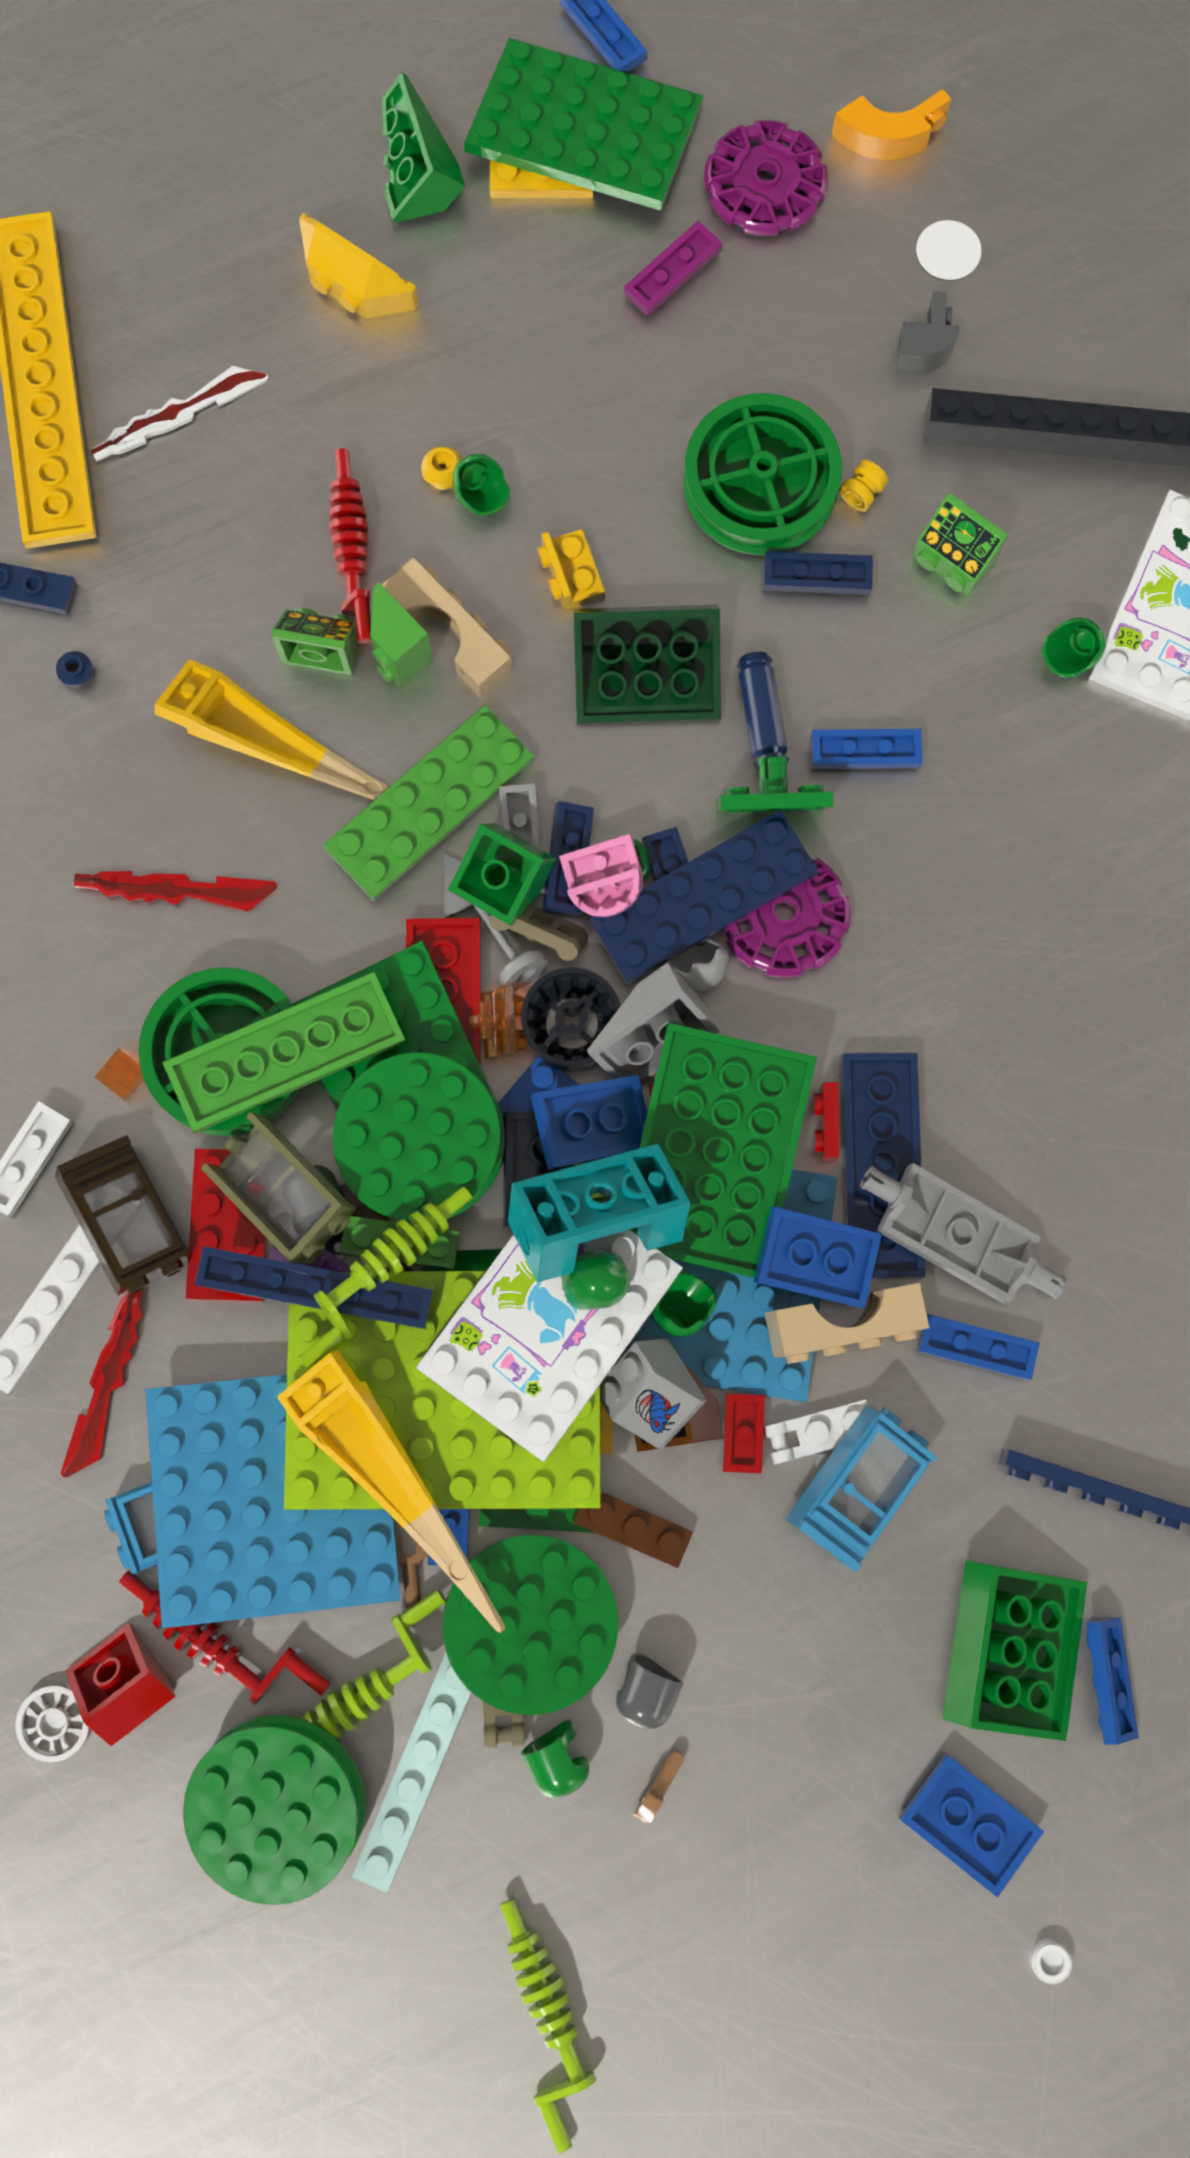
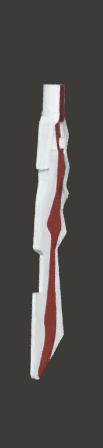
M231 366L185 401L171 397L161 409H147L145 415L132 417L126 426L115 428L105 442L89 450L96 462L110 455L123 454L147 444L146 440L152 436L165 434L193 421L195 412L214 402L217 403L218 407H221L268 382V376L264 373Z

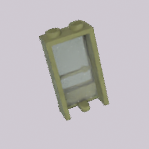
M250 1112L246 1118L254 1125L253 1129L245 1138L232 1136L227 1140L225 1147L231 1153L220 1166L205 1163L201 1169L290 1263L310 1264L323 1254L326 1242L333 1235L339 1234L350 1223L349 1217L357 1208L350 1204L273 1125V1122L268 1117Z

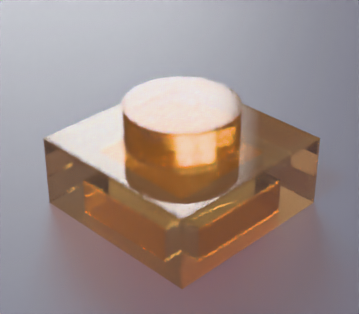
M119 1048L95 1075L97 1080L126 1102L144 1081L140 1064Z

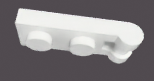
M867 1399L765 1426L766 1438L770 1437L774 1451L770 1453L773 1465L836 1448L865 1406H868ZM795 1431L799 1446L788 1448L785 1433Z

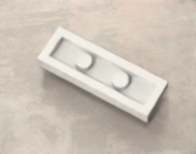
M38 1101L0 1160V1212L11 1218L74 1123Z

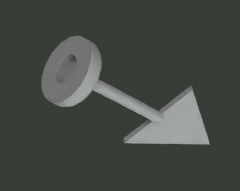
M445 853L444 918H450L473 904L448 890L462 861ZM474 905L511 960L503 968L499 976V981L506 991L518 990L539 977L548 965L544 955L539 951H529L518 956L504 933L495 930L490 925L489 917L491 914Z

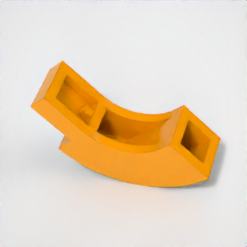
M942 89L911 110L890 113L874 107L862 95L835 113L831 135L847 149L868 158L896 160L910 157L927 149L931 132L937 131L944 125L947 120L951 98Z

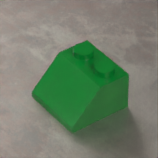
M495 823L480 824L448 890L512 926L541 892L557 858Z

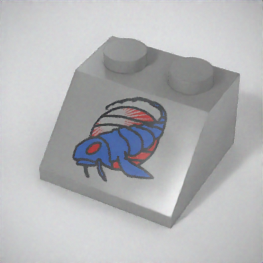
M668 1338L635 1341L600 1384V1401L612 1421L658 1449L664 1448L707 1401Z

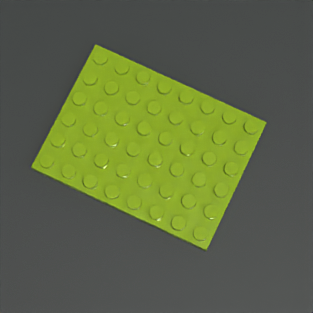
M486 1271L400 1272L397 1275L387 1272L390 1277L387 1280L389 1282L434 1291L426 1330L340 1313L352 1336L346 1341L343 1340L325 1356L330 1352L339 1350L359 1381L366 1382L438 1509L601 1508L600 1386L547 1460L543 1462L416 1368ZM289 1304L287 1388L320 1361L318 1360L310 1368L306 1369L297 1357L334 1328L323 1310ZM286 1411L284 1510L384 1509L346 1471L302 1433Z

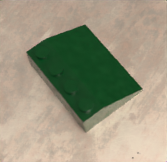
M717 604L573 609L577 723L721 719L720 608Z

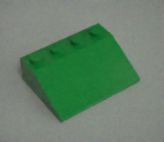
M965 1560L942 1719L971 1729L1066 1741L1088 1582Z

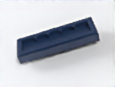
M0 562V602L68 615L76 585L74 577Z

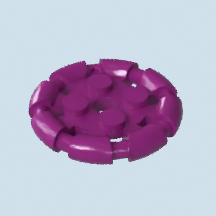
M759 120L754 121V125L744 127L739 125L733 128L715 144V152L708 156L705 164V191L710 192L709 202L714 211L731 227L736 224L744 228V233L756 236H778V231L788 229L792 232L806 224L817 213V204L824 200L827 192L828 171L827 166L822 164L821 158L823 155L819 147L803 131L799 130L796 132L788 128V124L783 122ZM756 139L760 143V145L750 148L749 141ZM781 142H784V143H786V144H789L790 146L787 147V146L781 144ZM735 158L734 163L727 159ZM803 163L808 167L800 169L798 164ZM762 171H770L775 175V178L771 181H763L757 174ZM732 183V188L723 189V185ZM798 190L804 191L807 196L804 197L798 194ZM744 204L753 209L750 215L741 211ZM783 208L785 214L775 217V214L779 213Z
M818 857L816 860L812 859L819 871L817 876L723 929L728 937L726 944L732 953L749 968L752 969L755 966L766 971L765 975L772 977L803 976L802 972L814 968L816 971L826 965L843 946L840 941L843 934L849 932L851 921L849 897L844 896L841 889L843 883L839 876ZM827 892L830 901L822 904L818 893ZM781 903L791 905L795 910L794 918L788 921L780 920L775 914V907ZM748 920L752 931L742 934L738 924ZM820 922L829 925L830 930L827 935L817 932ZM763 943L769 949H776L773 958L760 953ZM805 944L808 954L797 958L794 948Z

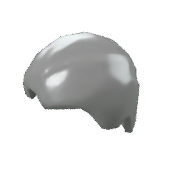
M707 938L702 946L695 945L668 962L695 992H703L714 988L724 978L728 969L729 954L723 945L711 938Z

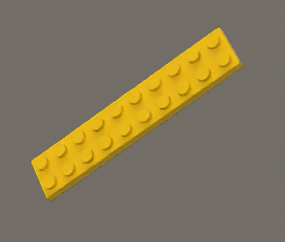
M51 211L1 218L0 369L22 542L25 548L29 549L97 538L54 217Z

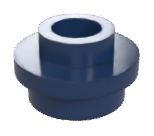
M71 651L59 658L56 664V674L63 684L69 687H80L90 680L93 674V665L84 653ZM79 664L77 671L68 672V668L71 665Z

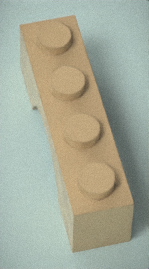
M413 557L387 579L382 586L416 621L436 620L448 625L455 631L461 641L459 651L454 659L456 674L482 698L512 671L510 657L512 653L501 639L497 638L494 640L486 632L488 630L487 626L478 615L473 613L470 616L462 608V600L452 589L449 588L446 591L438 583L439 578L429 565L424 564L422 566Z
M920 1283L872 1291L870 1302L864 1315L855 1324L846 1328L826 1321L813 1304L764 1312L773 1358L786 1357L787 1364L810 1360L809 1352L822 1350L823 1356L846 1353L845 1345L858 1343L859 1349L881 1346V1338L893 1335L895 1342L918 1338V1330L929 1328Z

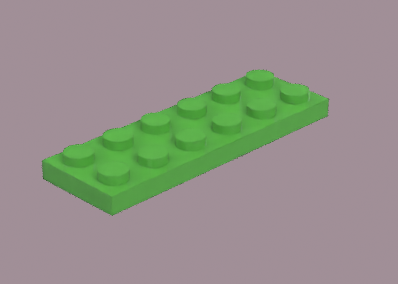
M484 705L325 842L323 848L356 884L375 901L498 793L499 786H506L534 761L535 756Z
M372 972L162 1063L192 1132L196 1134L405 1043V1038L375 972Z

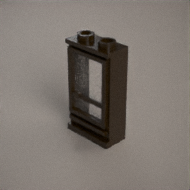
M128 1135L57 1166L55 1179L117 1296L128 1291L129 1295H134L150 1286L149 1280L161 1274L164 1278H169L185 1268L183 1264L186 1263L190 1251L184 1245L131 1146Z

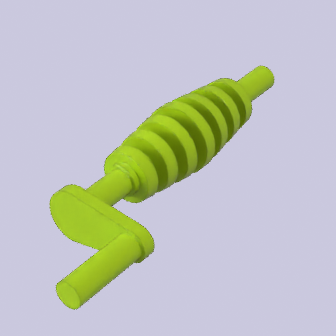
M461 1187L439 1206L429 1203L422 1207L426 1215L425 1217L418 1211L409 1215L413 1227L404 1219L397 1222L395 1225L400 1235L389 1227L383 1232V1236L389 1246L377 1238L372 1243V1247L377 1254L376 1256L366 1249L361 1254L364 1266L355 1261L349 1267L352 1272L349 1278L327 1295L321 1290L313 1295L334 1328L297 1357L306 1369L310 1368L343 1340L346 1341L352 1336L337 1307L360 1288H365L367 1291L376 1288V1284L373 1281L374 1277L381 1283L389 1280L390 1277L385 1269L386 1267L395 1275L402 1272L403 1267L398 1258L409 1267L415 1263L416 1258L410 1248L422 1256L427 1251L423 1238L432 1245L438 1239L434 1229L436 1228L439 1232L444 1233L449 1228L448 1218L472 1199L471 1194L465 1187Z
M437 1589L402 1614H397L391 1618L410 1656L386 1672H382L379 1668L370 1671L369 1674L372 1681L365 1675L356 1678L357 1688L351 1682H348L341 1686V1692L336 1689L327 1695L328 1702L325 1699L319 1701L315 1705L316 1712L309 1710L303 1715V1719L320 1726L337 1739L345 1734L344 1728L351 1732L358 1727V1720L364 1722L370 1717L368 1706L373 1711H377L382 1706L380 1695L388 1701L394 1696V1685L418 1669L423 1674L431 1671L430 1661L409 1627L446 1603L442 1592Z
M511 1898L499 1905L512 1936L511 1942L507 1944L509 1954L519 1953V1956L511 1961L513 1971L526 1970L516 1977L518 1988L532 1985L524 1990L520 1996L523 2004L536 2002L527 2011L532 2019L545 2017L536 2024V2027L540 2034L551 2032L544 2039V2042L548 2049L555 2048V2050H558L569 2076V2079L542 2090L533 2096L536 2106L540 2108L557 2153H563L572 2147V2143L555 2100L588 2088L595 2083L596 2077L593 2071L584 2072L572 2043L573 2039L578 2035L576 2026L574 2024L565 2025L573 2019L571 2008L559 2010L569 2001L566 1991L553 1995L554 1992L564 1985L561 1975H555L546 1979L557 1968L552 1960L540 1964V1961L548 1955V1952L544 1946L533 1947L540 1938L536 1931L530 1932L526 1929L514 1898Z

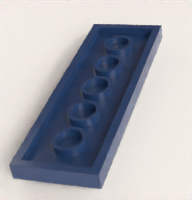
M779 810L642 888L638 899L627 910L610 917L594 916L589 919V923L626 984H629L818 875L819 871L782 811Z
M843 1053L841 1055L846 1225L879 1233L877 1229L888 1208V1202L866 1189L860 1188L861 1180L867 1181L863 1176L871 1166H874L877 1170L900 1182L909 1164L915 1163L921 1167L918 1053ZM881 1236L872 1279L925 1278L924 1258L886 1236Z

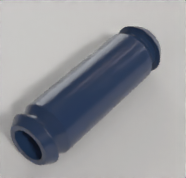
M761 651L743 655L737 664V668L741 669L738 676L751 754L756 760L753 766L758 772V758L786 757L785 755L788 750L774 668L770 665L772 658L766 652Z

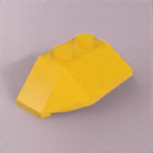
M304 213L299 217L310 282L317 291L324 295L329 293L338 299L347 311L351 313L358 312L365 318L410 312L418 308L419 301L415 285L404 280L392 269L319 221Z

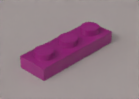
M698 220L624 286V295L649 317L722 251L723 243Z

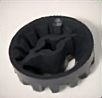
M567 967L545 974L529 989L522 1005L521 1025L528 1047L544 1063L560 1067L564 1071L593 1067L596 1061L589 1055L587 1050L620 1008L619 998L612 986L604 978L587 969ZM567 999H577V1000H578V1001H573V1000L565 1001V1002H563L562 1004H560L559 1007L556 1005L557 1003H559V1002H561V1001H563V1000H567ZM552 1009L555 1012V1025L549 1030V1036L546 1020ZM594 1011L598 1026L592 1038L586 1031L588 1029V1016ZM568 1015L572 1018L575 1015H579V1025L576 1026L571 1023L565 1026V1016ZM581 1037L587 1042L586 1045L573 1049L560 1046L565 1040H577Z

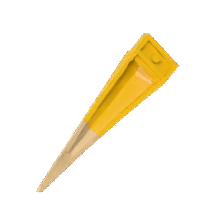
M189 659L155 703V715L186 727L188 734L372 800H375L389 788L386 784L355 767L294 727L222 672Z
M339 1350L330 1352L279 1394L277 1398L298 1429L367 1491L439 1565L497 1632L502 1633L505 1630L504 1622L366 1382L359 1381Z

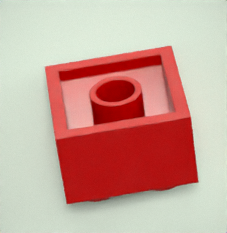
M129 1622L65 1671L84 1724L110 1746H113L176 1697L165 1670Z

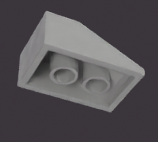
M668 962L636 985L587 1051L613 1079L639 1075L642 1086L655 1077L668 1023L716 1034L720 1031L707 1004Z

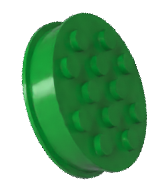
M755 393L742 395L714 408L695 428L685 455L683 474L685 500L691 515L699 527L709 537L724 547L750 555H765L766 551L786 552L809 541L829 519L836 503L842 478L841 452L830 427L810 407L792 398L777 394Z
M221 967L201 970L171 985L151 1007L145 1018L139 1039L140 1069L145 1084L153 1098L176 1120L191 1128L162 1062L293 1007L289 998L266 978L237 968ZM302 1087L200 1132L215 1136H236L249 1133L254 1127L246 1118L250 1112L268 1117L273 1122L291 1106Z
M414 1052L399 1054L371 1066L347 1090L339 1105L334 1121V1156L339 1172L352 1193L372 1210L397 1220L404 1219L407 1222H411L409 1215L415 1211H418L425 1217L426 1215L422 1207L429 1203L439 1206L461 1187H465L471 1194L472 1199L448 1218L450 1219L472 1207L492 1186L504 1157L505 1126L501 1110L491 1091L476 1075L463 1065L444 1056L431 1053Z
M521 1535L504 1539L487 1547L471 1559L469 1563L504 1622L505 1630L502 1633L497 1632L453 1582L444 1606L442 1631L448 1660L459 1680L472 1694L494 1708L520 1715H541L555 1712L572 1705L594 1688L607 1670L618 1636L616 1602L610 1585L598 1566L575 1546L565 1541L542 1535Z
M268 1715L253 1718L225 1733L196 1765L189 1779L184 1797L183 1820L185 1833L192 1853L205 1873L221 1888L232 1895L253 1903L266 1905L297 1902L310 1897L327 1886L340 1872L353 1852L362 1833L365 1820L366 1800L364 1786L351 1755L325 1729L310 1721L287 1715Z

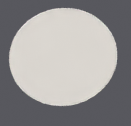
M942 220L929 225L920 234L916 245V254L921 266L932 276L944 280H956L969 275L977 267L981 259V243L976 233L967 225L954 220Z

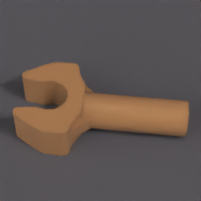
M398 1535L395 1538L397 1562L403 1567L405 1609H409L420 1602L418 1566L423 1559L428 1558V1554L415 1541V1554L407 1556L402 1550V1537Z
M674 1750L671 1751L650 1789L647 1790L640 1800L633 1816L645 1824L651 1822L663 1803L666 1791L685 1760L684 1756Z

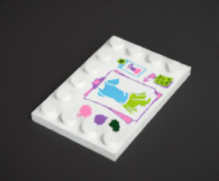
M1169 490L1105 638L1106 649L1100 661L1093 667L1088 679L1190 721V497Z
M631 1230L578 1244L577 1255L597 1249L617 1254L623 1259L630 1276L628 1291L621 1301L606 1309L579 1310L567 1302L562 1290L561 1276L536 1282L523 1252L513 1235L416 1368L530 1453L545 1462L683 1270V1267L659 1250L646 1251L639 1236Z

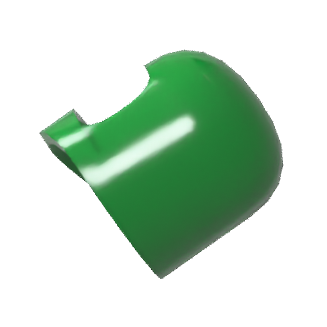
M570 1719L561 1722L529 1743L521 1751V1756L537 1788L544 1796L549 1798H561L572 1794L583 1786L589 1776V1764L586 1756L571 1759L568 1754L567 1745L577 1735Z

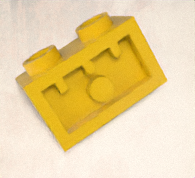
M580 529L552 539L549 532L542 533V546L537 548L539 559L543 569L549 567L553 577L549 579L551 593L554 600L561 599L564 611L604 599L605 590L583 530Z

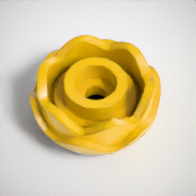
M448 446L432 448L422 460L421 472L424 480L434 488L441 490L453 488L454 468L463 457L457 450ZM442 464L446 465L445 468H440Z

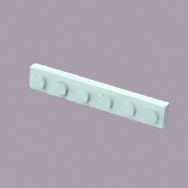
M446 1652L351 1876L385 1893L389 1892L471 1695V1692L454 1672Z

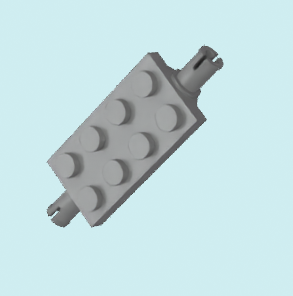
M915 1163L907 1166L900 1182L880 1172L874 1166H871L863 1177L867 1181L861 1180L860 1188L866 1189L888 1202V1208L877 1229V1232L1005 1305L1011 1304L1017 1290L1022 1285L1028 1283L1050 1295L1053 1299L1058 1298L1064 1291V1288L1058 1285L1066 1286L1067 1278L1040 1264V1259L1036 1257V1248L1041 1239V1236Z

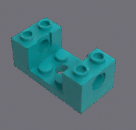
M659 1144L512 1183L508 1223L538 1283L573 1273L578 1244L636 1227H638L637 1234L646 1251L682 1241L690 1201ZM601 1193L611 1200L600 1203L593 1200L591 1196Z

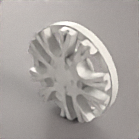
M60 1685L43 1687L30 1694L20 1706L15 1723L16 1735L23 1750L32 1758L48 1763L63 1761L78 1752L88 1739L91 1729L84 1724L81 1714L77 1716L69 1714L70 1706L76 1703L72 1689ZM54 1692L55 1702L52 1707H49L45 1702L43 1694ZM63 1695H67L68 1699L64 1708L59 1707ZM35 1701L44 1711L39 1713L30 1704ZM25 1715L34 1716L37 1719L35 1727H23ZM71 1721H82L83 1727H70ZM37 1731L40 1737L29 1744L26 1737ZM68 1732L79 1736L78 1741L73 1747L67 1741L66 1734ZM59 1738L61 1741L63 1754H58L56 1740ZM43 1739L48 1740L50 1743L48 1755L37 1751Z

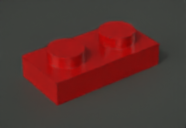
M823 1082L819 1088V1093H813V1115H820V1130H814L813 1147L814 1152H820V1162H836L839 1158L838 1082Z
M725 1394L722 1472L762 1474L765 1395Z

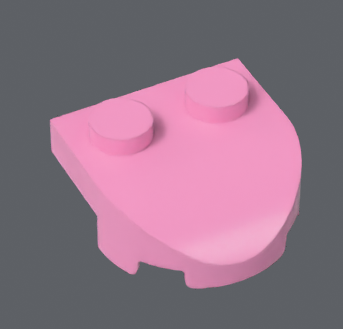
M630 834L559 856L568 885L567 892L570 899L578 908L591 916L610 917L617 915L632 906L642 891L643 873L634 841Z

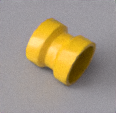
M862 460L855 467L854 476L846 479L840 486L839 493L848 505L864 512L873 503L874 495L882 492L889 482L888 476L874 462Z

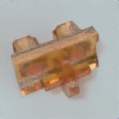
M503 985L496 990L482 992L481 1002L479 1003L480 1015L469 1017L470 1027L481 1029V1040H484L486 1059H496L528 1047L523 1030H516L515 1018L521 1016L524 997L513 994V986Z

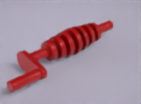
M340 448L335 450L337 479L333 480L330 484L332 495L330 496L331 509L329 510V520L331 522L329 523V533L332 535L331 543L335 549V561L338 562V574L346 578L347 598L341 604V613L345 616L356 617L358 643L367 644L372 642L370 637L371 598L369 590L361 589L360 577L367 572V563L364 561L367 560L368 550L365 548L368 545V522L365 520L366 512L362 506L363 498L359 493V481L351 478L349 450Z
M128 1570L121 1577L119 1583L143 1602L142 1613L147 1618L154 1612L157 1614L152 1624L157 1629H160L162 1622L159 1589H151ZM214 1622L204 1631L201 1628L205 1623L166 1628L163 1636L168 1641L180 1633L174 1643V1647L180 1652L190 1642L193 1643L186 1656L194 1660L204 1652L205 1655L200 1661V1665L208 1668L215 1661L217 1666L213 1673L218 1676H222L224 1673L232 1675L252 1692L249 1701L254 1705L263 1698L285 1667L320 1696L331 1685L327 1679L295 1654L296 1651L291 1647L285 1651L262 1680L239 1661L238 1655L240 1650L235 1645L229 1651L225 1649L230 1641L225 1634H222L216 1641L213 1639L219 1630V1627Z

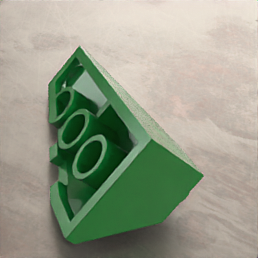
M401 72L382 97L383 135L388 137L389 146L388 153L384 155V166L389 168L390 182L384 185L385 198L392 220L397 223L445 211L460 196L466 186L458 161L410 79Z

